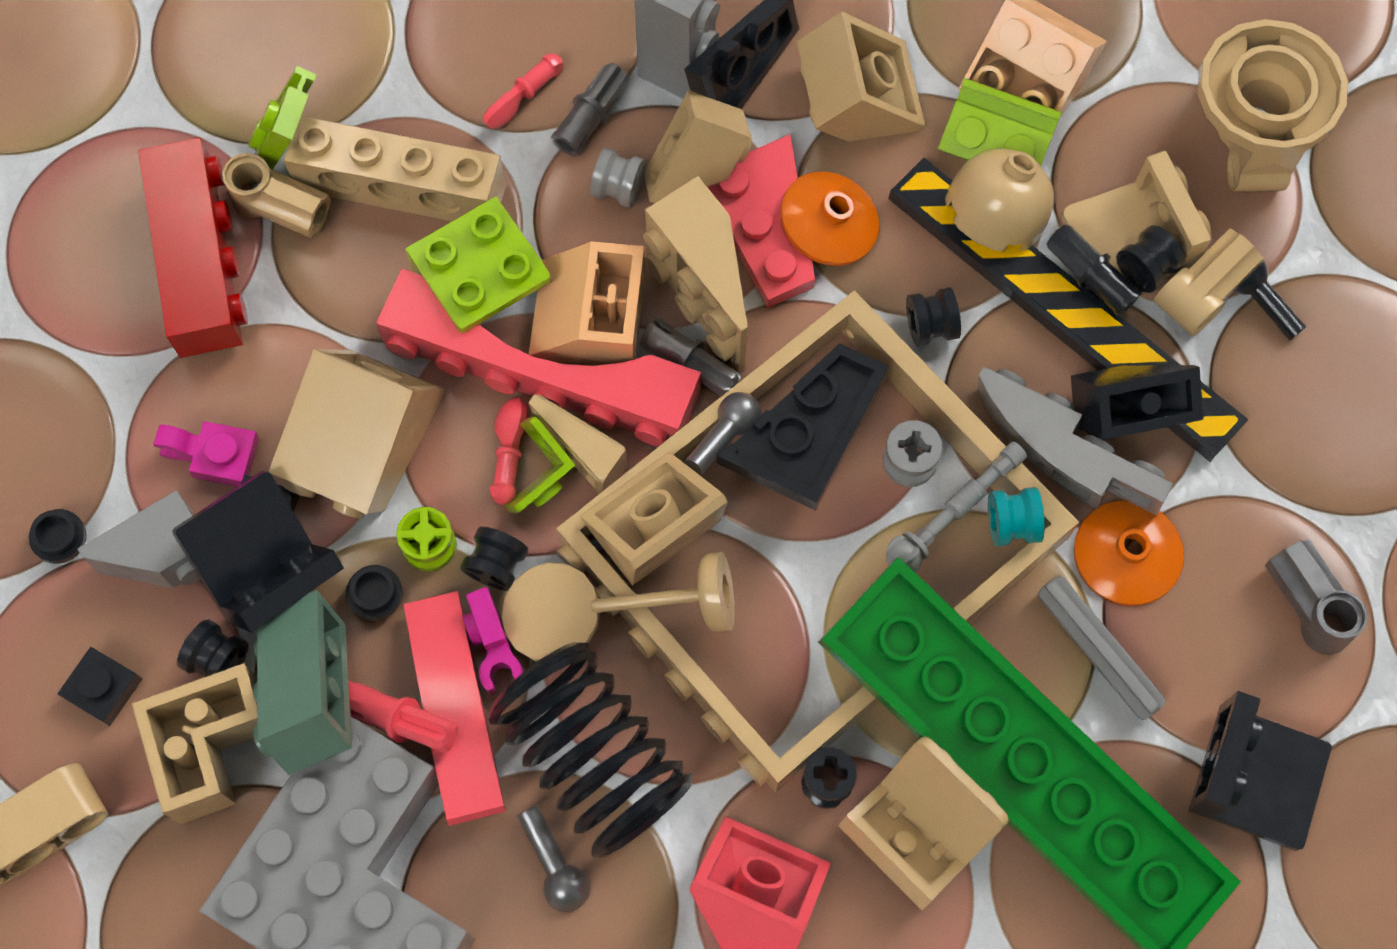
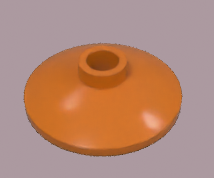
M825 171L805 174L797 178L788 187L780 204L781 225L788 240L800 253L820 264L828 266L853 264L865 257L877 240L879 218L873 201L857 183L840 174ZM830 207L835 208L840 214L833 212Z
M1118 500L1098 507V509L1093 510L1084 519L1074 540V561L1082 580L1095 594L1117 605L1141 606L1159 600L1176 584L1183 568L1184 549L1178 531L1163 513L1159 511L1156 516L1126 500ZM1127 539L1137 541L1142 547V553L1138 555L1129 553L1124 546V541Z

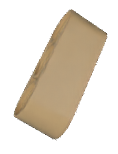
M74 763L58 768L0 803V888L92 831L107 818L108 812L81 764Z

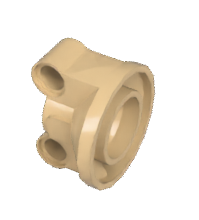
M1262 19L1238 24L1215 40L1199 68L1197 88L1199 100L1206 118L1216 128L1220 139L1229 148L1227 180L1230 190L1233 192L1285 191L1290 184L1292 172L1305 151L1330 135L1347 106L1348 79L1339 56L1320 36L1295 23ZM1252 106L1258 107V108H1260V109L1266 111V113H1264V112H1262V111H1260V110H1258V109H1256V108H1254V107H1252Z

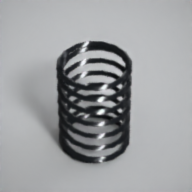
M572 642L543 657L517 677L495 700L489 712L488 720L492 725H504L517 720L506 733L505 739L506 745H517L549 725L572 704L587 686L602 681L605 682L603 690L595 701L572 713L543 734L529 747L522 760L523 767H533L542 763L567 745L601 710L619 703L622 704L620 711L608 726L598 730L577 744L544 772L540 777L539 787L540 789H550L585 765L615 734L639 725L637 732L623 750L615 753L590 770L569 787L557 800V811H567L600 788L629 759L641 752L656 747L651 758L636 775L597 801L575 822L574 833L583 834L589 831L623 804L641 785L663 773L673 770L666 781L646 793L626 809L598 836L592 845L591 855L592 857L601 858L622 848L668 812L692 786V773H683V761L665 760L661 762L666 752L665 739H645L649 728L648 717H628L632 706L630 695L612 694L615 684L614 675L612 673L595 672L598 657L596 652H590L589 643ZM587 660L588 665L580 678L568 683L584 666ZM569 665L558 678L532 699L516 709L501 715L511 703L532 686Z

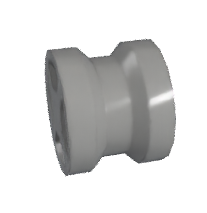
M605 147L601 151L594 168L590 196L601 200L606 197H612L617 199L621 206L631 209L641 190L646 160L636 156L625 159L619 157L616 150Z
M919 420L905 421L898 424L889 434L882 457L883 468L887 476L896 484L905 487H917L926 483L934 475L942 453V440L938 432L929 424ZM916 447L921 450L922 455L916 450Z

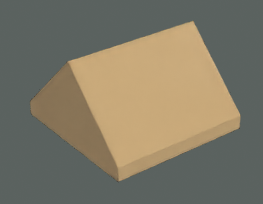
M668 452L580 517L633 586L722 520L727 500L721 491L672 453Z

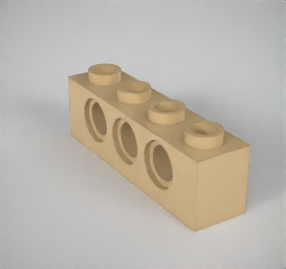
M304 116L300 118L284 158V163L292 179L327 193L332 198L447 221H454L495 196L501 202L506 187L501 156L498 154Z

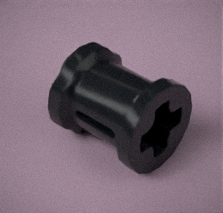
M833 747L822 748L811 755L806 763L801 785L802 792L810 799L814 806L823 809L836 808L843 800L849 797L857 776L856 767L851 757L844 751ZM823 767L833 768L834 777L843 779L837 781L832 791L824 789L822 779L814 778L820 776Z

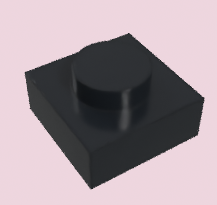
M90 646L57 694L106 725L111 726L142 681V678Z

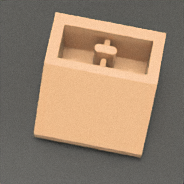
M1005 0L964 78L1060 111L1062 116L1083 86L1107 41L1035 0Z
M590 241L543 259L542 262L550 273L551 281L537 290L529 355L557 363L589 366L622 363L636 359L646 276L644 246Z

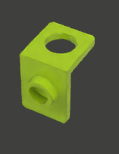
M536 416L526 418L520 425L552 463V466L515 496L510 503L505 505L510 513H519L532 502L537 507L546 503L562 489L563 486L558 480L576 466Z

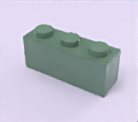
M315 590L306 594L257 628V641L253 644V651L257 660V682L253 685V692L257 702V724L253 727L254 739L260 752L267 758L272 757L288 775L352 748L346 626L320 592Z

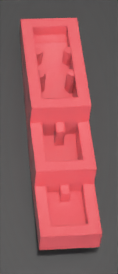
M455 591L405 603L403 605L423 710L452 721L458 727V734L454 738L453 747L450 750L441 752L431 748L448 826L506 812L488 718L482 701L468 632L462 617L464 612L459 593Z

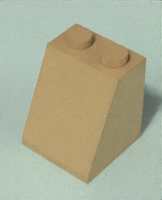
M313 349L268 472L284 479L283 487L295 494L314 498L317 493L334 500L332 508L342 514L361 519L365 514L384 511L435 415L446 389L353 350Z

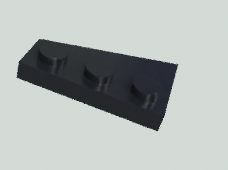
M763 0L684 68L690 90L742 109L799 30L794 1Z
M839 343L793 385V390L773 409L770 411L766 410L752 423V428L734 444L730 443L717 455V464L816 511L882 386L889 366Z

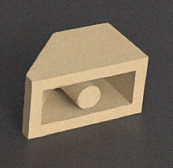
M688 90L645 170L644 177L649 201L653 203L658 202L697 176L707 187L727 180L737 162L742 163L746 159L752 144V135L749 132L744 111Z

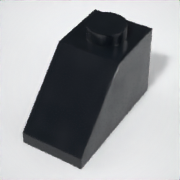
M1116 366L1071 375L1074 411L1082 414L1079 429L1101 440L1204 420L1199 366Z

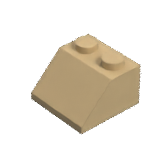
M841 11L797 41L801 60L800 71L806 83L810 101L809 112L815 129L850 142L917 132L926 127L905 40Z

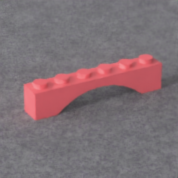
M403 268L376 322L386 348L399 357L413 360L416 356L435 362V365L440 370L450 375L463 377L467 373L484 379V382L490 388L504 394H513L514 391L532 397L534 394L537 396L539 394L562 409L566 408L583 414L588 422L597 427L613 429L614 426L632 431L637 439L655 447H659L689 423L701 393L700 371L651 354L622 363L598 366L570 365L533 357L505 344L480 324L465 333H461L422 275Z

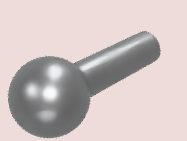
M735 392L726 396L718 408V423L685 459L684 463L701 476L735 435H744L752 428V423L761 415L758 401L750 394L744 392Z
M538 805L521 812L517 817L547 874L543 886L547 902L556 910L570 912L580 908L589 896L590 884L588 877L580 868L567 864Z

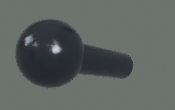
M1263 261L1234 292L1241 295H1251L1290 341L1303 331L1306 326L1267 282L1268 268Z

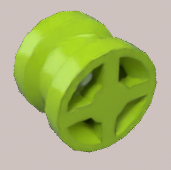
M419 507L405 514L398 523L396 532L398 545L405 559L412 567L419 571L432 572L441 570L450 563L455 555L457 542L450 521L444 513L431 507ZM435 539H438L439 541H436V543L432 547H430L429 550V545L433 543Z

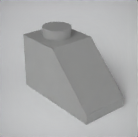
M177 490L78 548L82 558L99 574L175 588L180 584H192L201 580L172 533L176 526L195 515Z

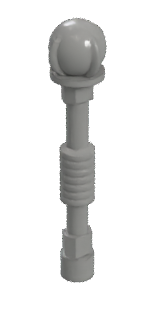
M1012 441L999 453L1000 456L989 465V469L977 480L970 479L968 483L946 501L945 509L926 527L920 528L915 534L906 531L902 536L892 539L886 552L888 566L899 557L914 572L918 571L922 564V559L925 560L929 557L927 547L935 540L934 537L955 518L960 520L965 516L967 512L986 496V489L999 477H1004L1011 469L1018 467L1027 458L1025 450L1018 443Z

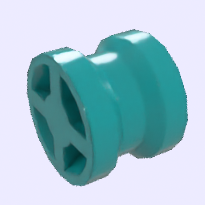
M1037 487L1024 488L1019 494L1008 495L1003 490L989 492L987 504L988 523L991 539L995 547L1007 546L1013 539H1024L1028 544L1041 543L1043 541L1044 511Z

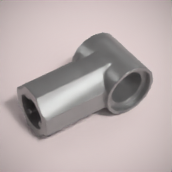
M1310 539L1299 541L1285 548L1265 564L1274 581L1302 621L1301 633L1311 649L1321 654L1332 655L1339 653L1364 630L1368 622V614L1364 603L1356 595L1343 590ZM1323 614L1336 616L1342 622L1344 632L1331 629L1326 624Z

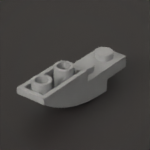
M983 367L978 378L977 392L987 411L1010 442L1018 443L1027 454L1026 460L1044 476L1072 496L1095 509H1098L1108 491L1156 516L1158 515L1173 483L1164 479L1165 474L1159 468L1141 460H1136L1133 464L1115 455L1114 448L1097 437L1087 435L1083 439L1076 436L1082 414L1074 411L1075 406L1064 397L1054 393H1046L1043 396L1027 388L1026 382L1011 371L998 369L997 372Z

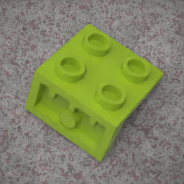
M497 196L405 248L412 272L422 275L461 333L469 331L551 281L549 271Z

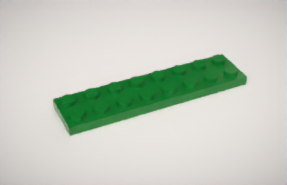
M899 557L884 570L818 641L834 659L918 739L921 737L930 738L940 748L945 750L952 757L953 761L978 786L988 792L1008 816L1007 824L1138 949H1186L1241 883L1230 870Z

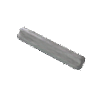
M1058 576L1041 588L1038 592L1039 600L1138 719H1148L1166 703L1165 697L1064 577Z

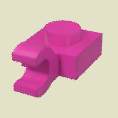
M203 421L199 436L178 427L159 425L153 445L154 447L161 448L160 456L190 461L189 472L193 478L238 487L241 485L244 475H250L260 438L256 431Z
M484 587L466 594L472 612L464 614L462 617L473 646L483 644L487 651V656L479 669V679L489 695H493L497 692L492 678L498 669H510L514 679L519 677L524 670L517 658L513 656L496 603L488 587Z

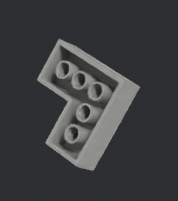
M351 716L352 748L290 775L200 909V912L257 949H469L475 940L464 929L379 877L439 784L436 770L433 766Z

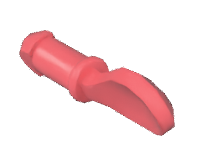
M546 54L542 57V61L523 77L516 78L514 87L500 97L484 113L482 121L489 129H498L508 124L516 115L522 98L532 99L536 91L553 77L556 78L564 67L562 58L558 54Z
M512 398L501 406L494 423V431L502 447L497 448L495 451L497 461L490 493L492 499L499 505L510 503L517 492L515 481L518 461L522 458L519 445L524 432L520 423L527 418V407L520 398Z

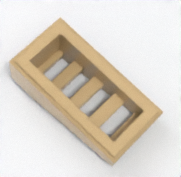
M534 394L528 402L532 417L536 416L576 465L574 466L576 470L599 494L619 479L628 468L626 449L622 444L539 394L538 396Z

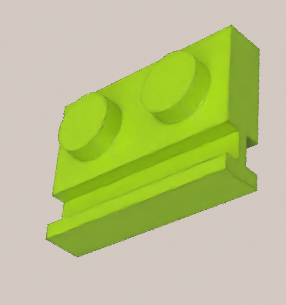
M296 66L277 100L270 99L262 119L259 118L248 143V147L256 150L255 155L264 159L269 169L272 170L294 137L309 97L307 92L316 78V74L299 66Z
M964 78L938 150L970 160L984 150L995 148L1011 149L1029 154L1042 166L1062 112Z

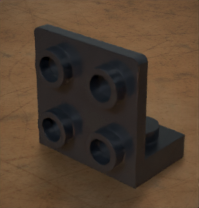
M261 471L176 526L172 531L173 536L227 623L251 633L344 569L333 549L311 543L271 473Z
M1237 691L1219 707L1188 811L1294 851L1301 850L1306 843L1332 746L1327 741L1256 716L1261 699Z

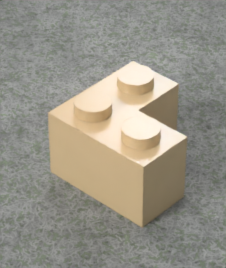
M245 663L132 703L162 813L179 824L236 804L221 750L254 739L253 727L257 724V702L253 692V685L257 682V676Z

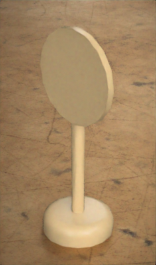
M713 552L705 554L698 564L696 588L599 599L596 588L583 572L568 564L548 562L529 568L513 582L504 598L501 617L505 635L515 649L534 661H539L556 649L572 642L589 643L598 627L599 616L602 612L699 602L703 620L711 631H732L735 617L733 583L724 552Z

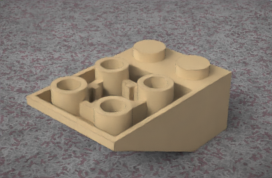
M699 176L645 209L646 232L643 234L647 245L645 263L657 282L660 284L667 282L677 294L675 301L684 317L690 323L697 320L708 334L706 336L707 344L716 358L723 363L728 360L734 369L740 373L745 370L748 325L730 215Z

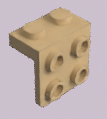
M1166 150L1146 158L1134 183L1070 204L1064 209L1062 214L1064 225L1068 224L1074 228L1101 255L1108 253L1111 256L1109 263L1120 273L1121 271L1116 260L1117 253L1126 245H1135L1138 242L1140 233L1148 226L1155 225L1168 231L1180 244L1185 254L1183 267L1176 273L1165 274L1163 279L1177 274L1185 267L1190 269L1203 256L1212 240L1211 228L1206 215L1200 210L1197 211L1188 194V183L1183 171L1179 167H1174Z
M921 737L885 779L841 821L838 827L923 910L1008 823V816L995 799L978 786L953 761L952 757L945 750L940 748L930 738Z

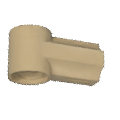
M238 154L225 164L222 172L223 182L236 212L252 219L263 217L309 238L315 233L320 232L327 220V213L331 204L329 194L269 169L265 160L255 154ZM249 182L260 183L252 190H241Z
M1230 228L1190 269L1185 267L1175 274L1158 292L1153 302L1191 337H1194L1217 316L1226 304L1224 300L1264 261V257L1243 235Z

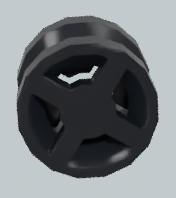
M1151 225L1140 233L1138 242L1135 245L1129 244L1123 247L1117 253L1116 260L1123 276L1135 288L1142 292L1151 293L1161 286L1165 274L1176 273L1183 267L1185 254L1180 244L1168 231L1159 226Z
M951 287L938 289L934 296L925 297L920 293L907 295L906 312L908 325L916 346L927 345L931 342L932 338L941 336L946 340L960 338L961 317L957 299Z
M480 526L474 535L476 547L472 555L464 558L460 569L467 576L484 585L509 591L515 581L513 570L518 562L525 559L528 547L517 538L505 532Z
M209 619L203 620L190 632L178 654L177 666L188 674L198 672L207 677L243 664L248 653L249 644L239 636L227 637L222 634L221 627Z

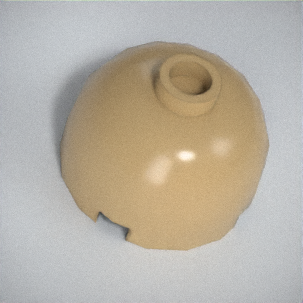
M995 148L984 150L975 155L961 167L949 186L945 202L946 207L952 203V207L957 213L953 222L958 229L974 242L992 250L1003 252L1008 244L1022 245L1019 251L1028 250L1035 244L1045 230L1054 205V190L1046 172L1029 154L1017 150Z

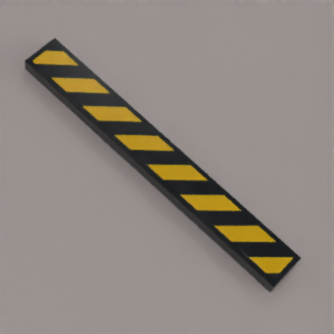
M925 158L890 190L888 199L1095 369L1101 370L1116 366L1180 365L1121 316L1117 317L1109 306L1084 286L1080 287L1077 284L1078 281L1033 245L1028 250L1019 251L1022 245L1008 244L1004 252L997 251L974 242L960 231L953 222L957 213L953 209L952 203L946 207L945 202L952 180ZM1201 381L1204 420L1170 426L1168 428L1211 462L1244 426L1248 419Z

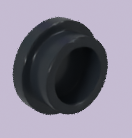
M64 509L49 510L40 514L33 521L29 532V544L32 551L43 561L52 564L65 563L79 554L78 548L86 542V528L82 520L71 511Z
M370 565L358 570L350 578L346 589V598L353 612L363 619L372 621L381 620L393 614L399 607L403 596L402 584L398 576L391 569L381 565Z

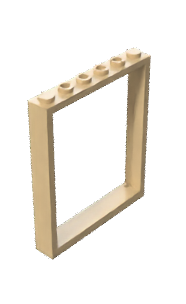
M854 290L557 527L556 530L561 548L556 552L565 564L585 573L597 587L599 599L635 595L632 589L586 538L591 534V531L580 516L666 453H672L681 461L692 453L718 423V408L726 396L735 392H744L758 400L841 332L862 354L889 366L886 379L980 476L989 469V465L1000 456L999 453L1006 446ZM1023 463L1015 469H1011L1004 477H999L990 487L994 491L1003 490L1008 495L1019 494L1024 488L1037 487L1044 511L1043 541L1026 545L953 608L969 624L1066 542L1079 523ZM647 607L606 612L612 618L619 613L632 627V630L627 634L637 649L647 659L651 658L654 654L669 670L664 674V678L676 694L684 701L692 696L706 712L700 718L709 732L722 744L729 739L743 755L738 760V763L744 772L759 787L767 782L775 793L805 768L808 759L813 753L822 748H828L880 703L863 686L779 758Z

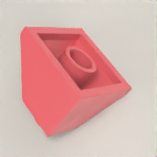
M725 816L692 881L689 891L721 949H797L831 863Z

